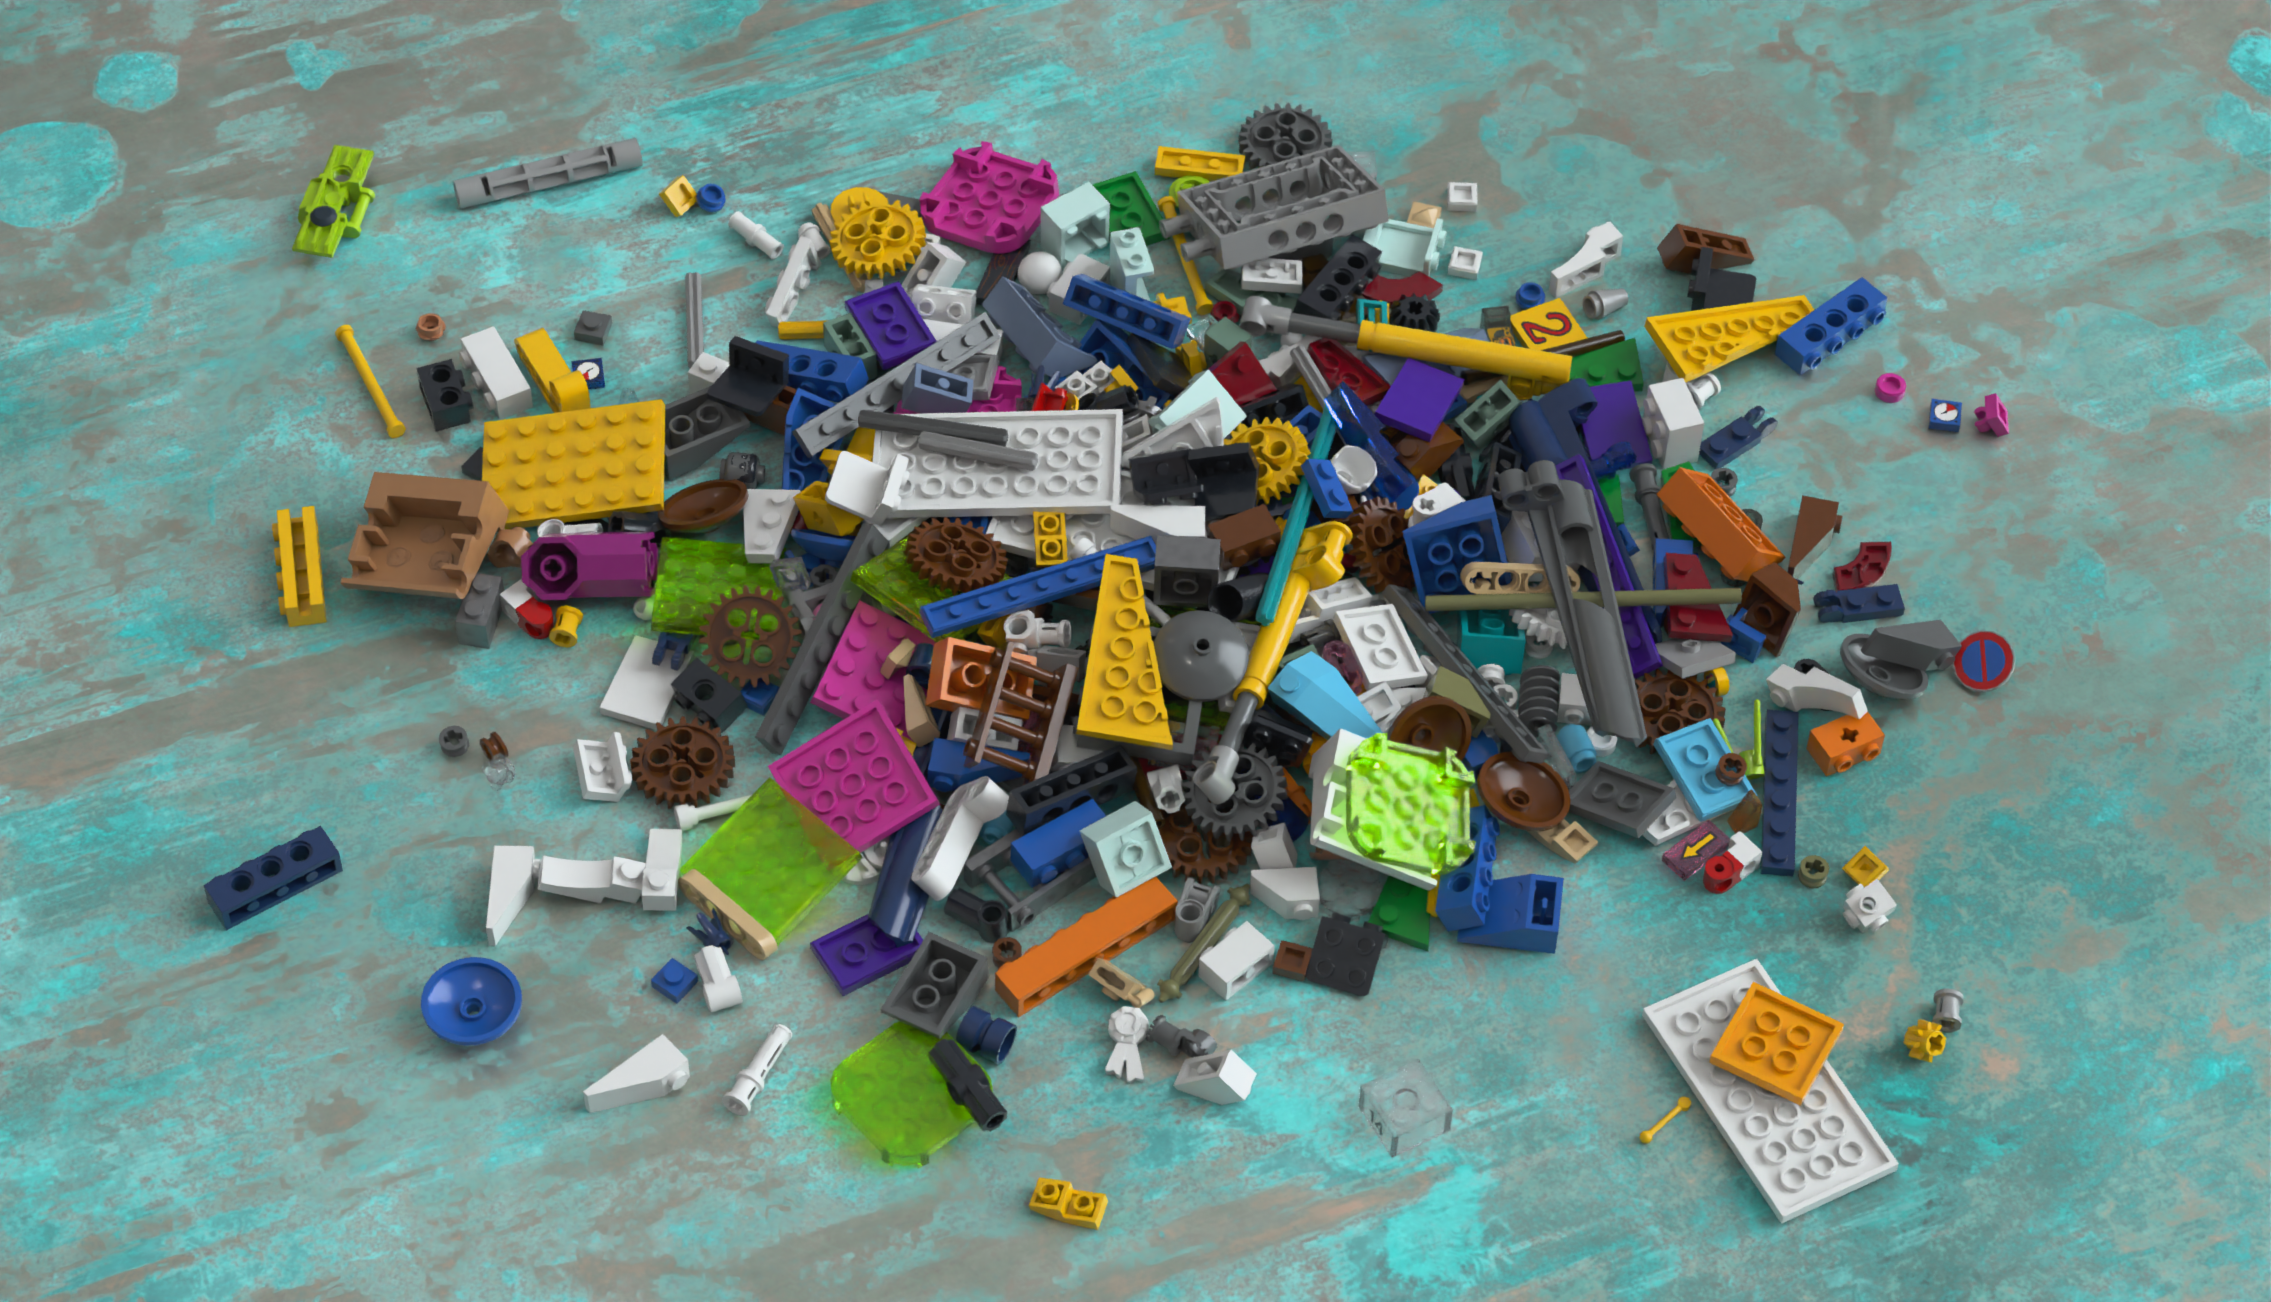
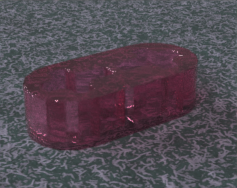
M1338 640L1327 643L1323 649L1322 659L1334 666L1342 677L1346 674L1348 680L1353 682V685H1349V687L1357 696L1362 689L1363 677L1350 647L1343 641ZM1336 653L1338 657H1342V664H1339L1336 657H1331V655Z

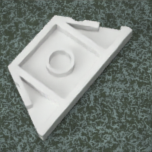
M1218 397L1213 398L1123 452L1121 466L1125 465L1130 468L1128 458L1188 447L1192 450L1203 447L1223 446L1224 438L1220 400Z

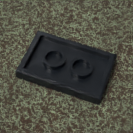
M1134 333L1130 334L1126 340L1127 344L1155 387L1176 397L1190 385L1188 381L1192 378V375L1178 354Z

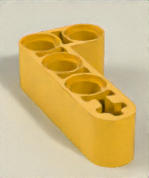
M544 328L514 339L520 359L553 413L591 408L589 390L585 378L579 370L570 371Z

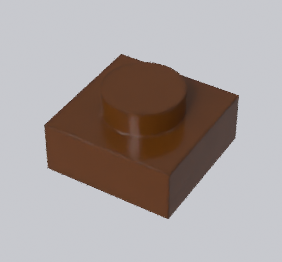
M1282 940L1273 964L1272 974L1304 982L1313 948Z

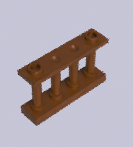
M1008 641L995 648L990 657L989 665L992 666V670L972 738L970 737L964 746L963 756H966L963 767L970 769L978 765L981 759L1021 773L1022 778H1025L1023 783L1025 785L1049 774L1079 668L1067 663L1053 672L1011 657L1015 643ZM1007 669L1047 684V687L1050 688L1048 699L1042 702L1003 687ZM1001 699L1038 713L1039 718H1042L1039 730L1037 729L1034 732L994 717L998 700ZM990 729L1029 743L1030 747L1033 748L1030 760L1026 762L986 747L985 744Z

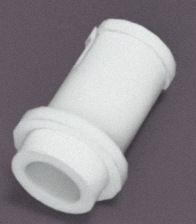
M810 222L805 223L798 229V239L800 236L812 239L819 259L826 258L831 249L819 234V227Z

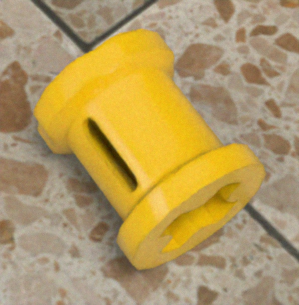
M560 606L557 608L555 628L551 629L549 639L560 647L575 646L578 640L576 631L578 625L582 622L583 613L575 607Z

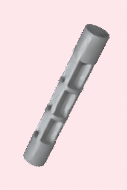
M632 138L453 180L457 203L459 208L462 209L643 166L642 155L637 139Z

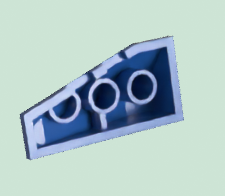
M797 388L786 414L781 488L784 490L802 491L815 481L826 482L829 475L828 468L819 459L824 449L807 458L792 431L836 404L800 388ZM844 436L825 448L839 450Z

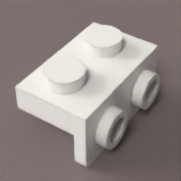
M613 732L608 742L577 739L573 746L583 799L619 802L625 791L630 788L632 782V774L628 771L626 763L627 751L625 745L622 744L621 734Z

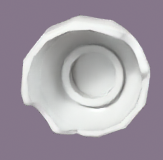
M1042 251L1033 252L1023 258L1018 267L1017 276L1020 284L1028 292L1036 295L1046 294L1050 285L1054 281L1057 282L1063 272L1060 262L1056 257Z
M1344 446L1330 460L1344 491L1348 495L1359 494L1365 491L1377 476L1376 462L1368 452L1360 447Z

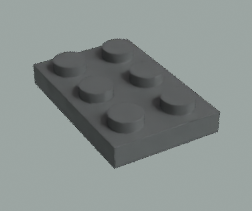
M1597 761L1569 790L1570 808L1568 812L1639 838L1677 797L1675 789Z

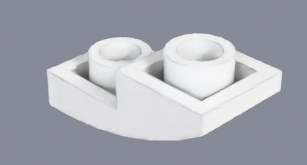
M1100 361L1083 375L1079 371L1074 372L1056 386L1055 389L1057 387L1063 388L1067 393L1076 395L1079 400L1088 393H1095L1097 396L1106 393L1104 389L1115 379L1110 375L1112 369Z

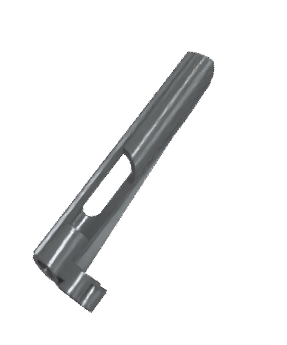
M1548 460L1533 463L1528 468V472L1520 469L1506 470L1498 476L1503 507L1512 511L1528 512L1594 733L1602 737L1606 735L1619 737L1634 743L1635 748H1637L1647 738L1592 490L1584 489L1581 484L1575 481L1559 479L1555 464ZM1567 562L1582 565L1595 574L1598 578L1604 609L1589 601L1574 599L1566 565Z

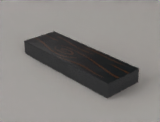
M1030 239L1012 252L993 253L977 288L976 304L982 305L1002 276L1013 282L1016 281L1018 267L1023 258L1027 256L1031 247Z

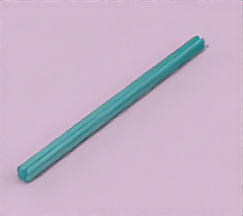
M1331 399L1330 402L1325 404L1308 459L1327 460L1343 411V405L1338 403L1336 399ZM1305 475L1301 477L1255 616L1256 621L1261 622L1263 626H1268L1269 623L1274 622L1314 500V495Z

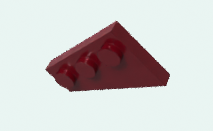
M1240 341L1209 368V371L1238 406L1277 390L1246 342Z

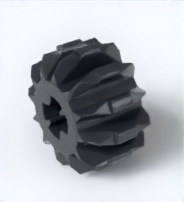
M1414 292L1411 297L1402 294L1399 301H1394L1391 306L1389 322L1390 325L1436 332L1440 320L1439 309L1436 308L1435 300L1428 301L1426 294L1421 297H1417Z

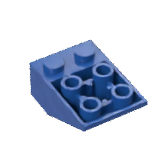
M1526 874L1493 880V884L1489 887L1488 898L1490 908L1486 911L1484 925L1458 930L1457 942L1555 954L1564 878Z

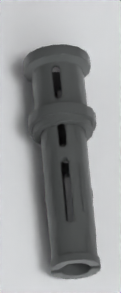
M1645 463L1633 467L1629 472V476L1635 484V500L1642 505L1651 547L1654 550L1655 539H1669L1660 498L1656 495L1661 490L1655 479L1657 470L1654 465Z

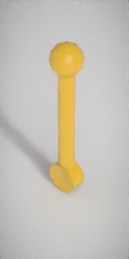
M1685 1096L1680 1097L1677 1106L1651 1129L1640 1133V1141L1644 1144L1650 1143L1653 1135L1679 1112L1690 1109L1691 1100Z

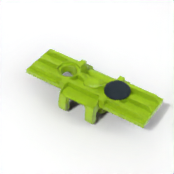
M334 144L323 173L320 172L319 177L310 180L299 207L298 221L301 227L292 246V251L333 258L341 237L358 238L360 236V225L368 205L375 198V193L371 189L362 187L374 157V151ZM340 175L350 177L344 182L335 181V178ZM353 202L356 203V206L348 222L346 213H340V209L342 206L348 207Z

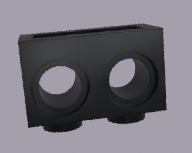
M452 359L416 368L419 388L435 432L470 423L469 410L474 409L469 391H463L462 387H466L461 369L455 370Z

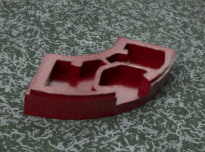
M1420 271L1402 279H1388L1377 275L1367 285L1362 295L1367 300L1385 301L1389 303V308H1391L1393 302L1399 301L1402 294L1407 297H1411L1413 292L1417 297L1426 294L1428 301L1432 300L1442 292L1443 284Z
M1860 542L1859 553L1855 560L1844 566L1834 567L1832 575L1835 592L1875 586L1882 579L1889 566L1892 551L1891 542Z

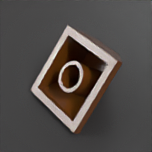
M1442 422L1430 442L1399 430L1389 440L1387 452L1390 458L1401 463L1419 482L1423 474L1430 478L1463 444L1464 440Z
M1774 562L1751 574L1742 594L1741 604L1737 605L1733 615L1735 616L1742 607L1748 610L1744 623L1766 635L1763 647L1777 658L1781 655L1798 618L1801 605L1798 581Z

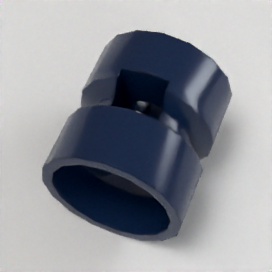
M973 1006L967 1011L959 1026L955 1043L972 1053L980 1050L981 1057L999 1065L1005 1060L1013 1046L1017 1034V1026L1000 1017L993 1021L991 1013Z

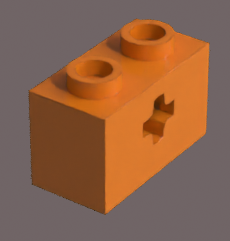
M1868 712L1860 719L1845 715L1810 730L1806 749L1827 777L1836 772H1845L1852 765L1864 760L1871 761L1881 753L1885 734Z

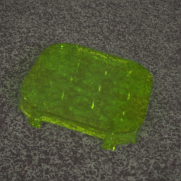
M1375 733L1372 737L1363 740L1348 756L1346 765V829L1349 840L1360 854L1375 862L1435 875H1446L1455 871L1474 852L1476 841L1470 840L1469 788L1475 783L1473 771L1468 772L1464 764L1454 756L1457 751L1445 747L1441 752L1389 741L1387 740V733Z
M898 1021L848 1056L834 1069L830 1080L832 1106L838 1115L843 1113L881 1152L882 1160L891 1167L895 1163L903 1166L917 1164V1168H920L930 1163L929 1156L976 1122L964 1105L958 1106L953 1101L947 1090L944 1078L929 1060L928 1052L933 1049L936 1043L943 1039H953L970 1063L980 1066L993 1092L991 1078L985 1069L948 1032L938 1039Z

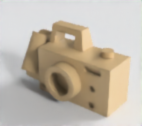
M1098 958L1088 974L1104 986L1101 990L1104 994L1116 1001L1121 997L1131 1002L1135 1008L1142 1007L1155 997L1152 989L1146 988L1145 984L1132 975L1125 973L1108 960Z

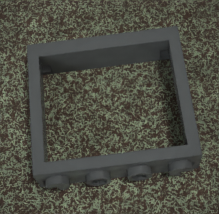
M1150 627L1153 643L1161 628ZM1093 628L1090 629L1088 647L1091 645ZM1205 644L1197 645V648L1200 650L1208 649ZM1086 657V658H1085V664H1084V669H1083V675H1082V676H1086V670H1087V664H1088V658H1089V657ZM1081 686V687H1080L1079 698H1078V704H1077V705H1080V706H1081V700H1082V694H1083V688H1084V686ZM1189 700L1182 743L1173 742L1172 750L1084 735L1078 736L1077 747L1106 751L1121 745L1126 753L1132 757L1191 767L1202 702ZM1075 715L1072 734H1076L1079 719L1077 715Z

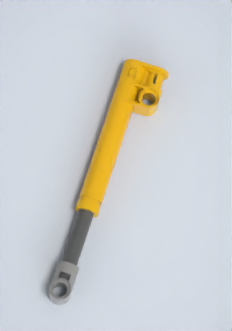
M1251 296L1246 299L1239 326L1251 336H1262L1265 332L1288 335L1289 332L1355 343L1359 350H1373V352L1508 375L1507 387L1519 400L1530 399L1533 395L1540 396L1541 394H1546L1569 382L1572 356L1384 323L1375 324L1373 321L1362 320L1361 325L1296 314L1292 313V309L1272 306L1269 300L1260 296Z
M1329 521L1303 530L1274 622L1269 623L1268 626L1261 624L1249 654L1245 676L1234 690L1233 699L1235 700V705L1219 744L1213 747L1207 762L1201 765L1193 775V782L1215 805L1228 800L1235 791V784L1231 779L1239 761L1237 753L1254 711L1260 709L1264 704L1269 692L1267 688L1273 682L1308 593L1335 584L1344 574L1345 569L1341 564L1343 558L1342 549L1351 542L1353 536L1350 528L1341 522Z

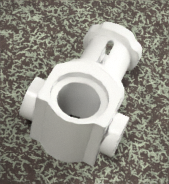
M1024 609L1011 613L1004 623L1006 641L1015 643L1012 652L1027 655L1028 650L1033 648L1041 649L1044 645H1060L1061 648H1067L1071 642V625L1068 620H1062L1060 623H1045L1043 618H1035L1033 612Z

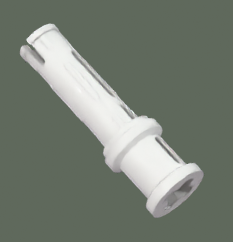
M774 1024L747 1069H743L737 1074L734 1087L722 1097L724 1106L732 1113L741 1116L747 1115L751 1110L750 1103L757 1094L763 1091L766 1075L792 1037L791 1031L784 1025L778 1024L777 1026V1024Z

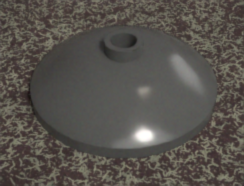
M1197 610L1179 614L1163 625L1154 641L1161 683L1169 691L1186 700L1207 702L1220 699L1235 690L1245 676L1249 661L1246 640L1241 631L1230 620L1219 614ZM1205 644L1208 649L1200 650L1197 648V645Z
M1852 634L1844 639L1840 646L1843 664L1852 677L1867 691L1882 697L1899 700L1917 698L1925 692L1928 686V676L1925 671L1867 656L1860 651L1869 638V634Z

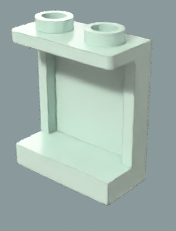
M1437 218L1434 228L1388 219V222L1381 223L1373 229H1366L1363 240L1383 251L1379 260V264L1382 265L1380 271L1410 277L1418 271L1430 276L1431 269L1437 270L1440 253L1437 250L1438 248L1443 249L1447 231H1442L1443 219Z
M1136 227L1110 232L1111 285L1150 301L1142 277L1153 275L1154 268L1140 228Z
M1208 369L1195 374L1188 381L1190 385L1158 415L1152 416L1148 423L1152 426V432L1155 434L1213 398L1218 397L1220 400L1223 438H1225L1247 415Z

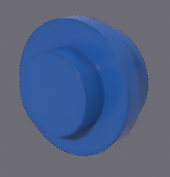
M707 184L701 187L696 195L697 204L708 212L720 211L726 201L723 189L716 184Z
M1528 282L1517 290L1515 300L1521 308L1527 310L1545 303V293L1540 285Z

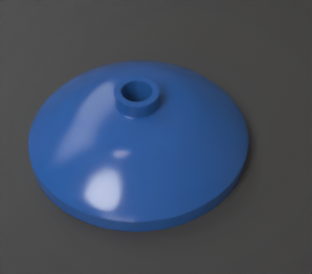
M792 529L791 537L801 548L817 558L825 559V565L835 568H841L856 536L852 535L838 536L809 529Z
M482 957L462 958L444 965L429 978L421 996L422 1014L429 1029L444 1041L463 1046L485 1044L499 1038L516 1022L522 1007L521 988L515 975L503 964ZM471 1012H479L475 1015H469Z

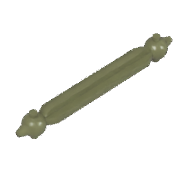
M1249 884L1228 889L1227 892L1230 894V899L1221 904L1171 970L1170 979L1165 981L1159 980L1157 985L1160 986L1161 994L1159 1001L1161 1003L1175 997L1180 999L1182 993L1179 992V987L1186 984L1198 969L1199 958L1203 951L1210 946L1214 947L1238 916L1240 906H1250L1252 901L1249 899Z

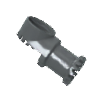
M1158 1015L1153 1020L1154 1026L1151 1024L1152 1030L1148 1029L1146 1034V1041L1150 1043L1157 1042L1169 1049V1053L1173 1056L1178 1055L1182 1051L1193 1058L1212 1054L1217 1049L1216 1041L1207 1032L1201 1029H1194L1192 1032L1186 1028L1179 1029L1167 1022L1166 1017L1163 1015Z

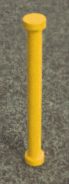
M1165 196L1158 201L1159 210L1164 213L1166 219L1177 216L1175 211L1176 203L1172 196ZM1184 233L1172 236L1197 303L1195 305L1196 311L1199 315H1207L1213 309V303L1207 298L1194 260L1186 262L1182 257L1180 245L1187 243Z
M350 325L338 327L335 331V336L338 341L343 342L387 425L386 431L389 437L397 438L402 436L406 428L403 422L398 421L358 347L353 337L354 331Z

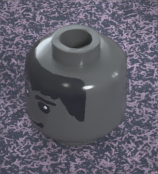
M731 452L726 459L722 458L719 479L726 481L739 480L746 485L747 489H757L758 483L764 484L765 465H760L759 457L756 454Z

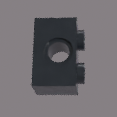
M697 657L671 683L676 695L674 697L675 702L685 711L692 709L697 713L696 717H698L702 724L710 721V727H720L721 733L748 707L739 690ZM712 695L710 699L702 701L705 696Z

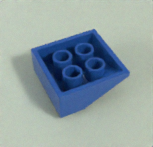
M1492 495L1461 502L1403 531L1419 600L1424 608L1425 596L1475 594L1468 591L1460 579L1461 571L1465 565L1471 562L1508 563ZM1477 572L1476 577L1470 578V580L1475 583L1477 578L1483 577ZM1505 572L1499 577V585L1504 586L1512 581L1510 572ZM1428 611V612L1431 614V613H1435V612H1439V611Z

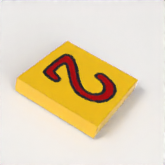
M1561 298L1507 316V324L1523 348L1540 351L1588 338Z

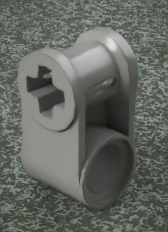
M1189 877L1187 879L1175 911L1174 932L1180 940L1193 942L1215 911L1221 887L1215 885L1211 888L1195 883L1193 878Z

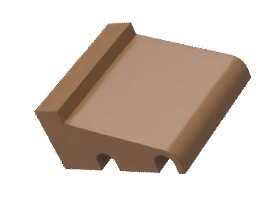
M374 472L364 503V509L368 513V525H358L348 557V561L353 569L352 578L342 577L341 584L347 589L464 599L496 532L504 530L509 509L488 481Z

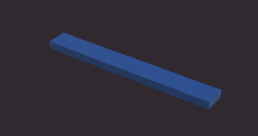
M1151 536L921 606L919 613L931 638L1098 587L1101 585L1105 554L1137 559L1140 573L1155 569L1156 544Z

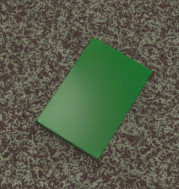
M1136 171L1092 184L1110 203L1109 243L1110 232L1136 227L1140 228L1146 246L1171 239V237L1165 239L1162 236L1159 221L1164 219Z

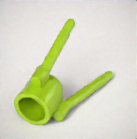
M1758 699L1754 701V750H1746L1739 753L1747 763L1745 776L1748 780L1765 776L1761 756L1760 700ZM1717 718L1713 719V723L1731 753H1734Z

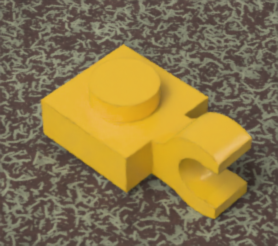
M1190 340L1189 343L1181 344V346L1175 348V353L1179 355L1192 377L1206 369V359L1204 353L1198 351L1197 341Z

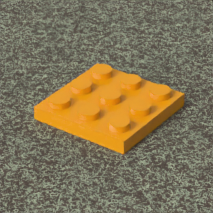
M1753 982L1712 1052L1709 1063L1801 1106L1840 1037L1844 1024Z

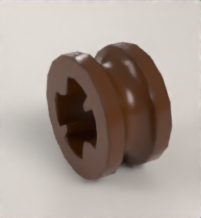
M492 732L489 735V739L482 738L479 742L487 759L492 764H496L499 757L505 759L509 754L501 737L496 732Z
M1736 753L1724 754L1715 769L1716 777L1727 786L1737 785L1742 781L1746 773L1747 763L1744 758ZM1726 766L1729 768L1735 767L1737 769L1736 773L1733 770L1726 771Z
M1011 937L998 939L993 945V963L998 969L1004 963L1013 962L1022 956L1020 943ZM1007 950L1013 951V957H1010L1008 954V958H1004L1001 956V952L1004 951L1006 954Z

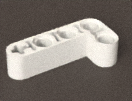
M987 776L958 787L949 797L912 873V881L935 901L946 897L954 887L983 824L998 818L1007 810L1009 795Z

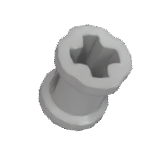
M1945 988L1934 993L1936 1015L1933 1016L1932 1022L1941 1025L1940 1031L1956 1032L1961 1028L1962 1019L1959 1017V1010L1963 1004L1964 997L1957 990Z

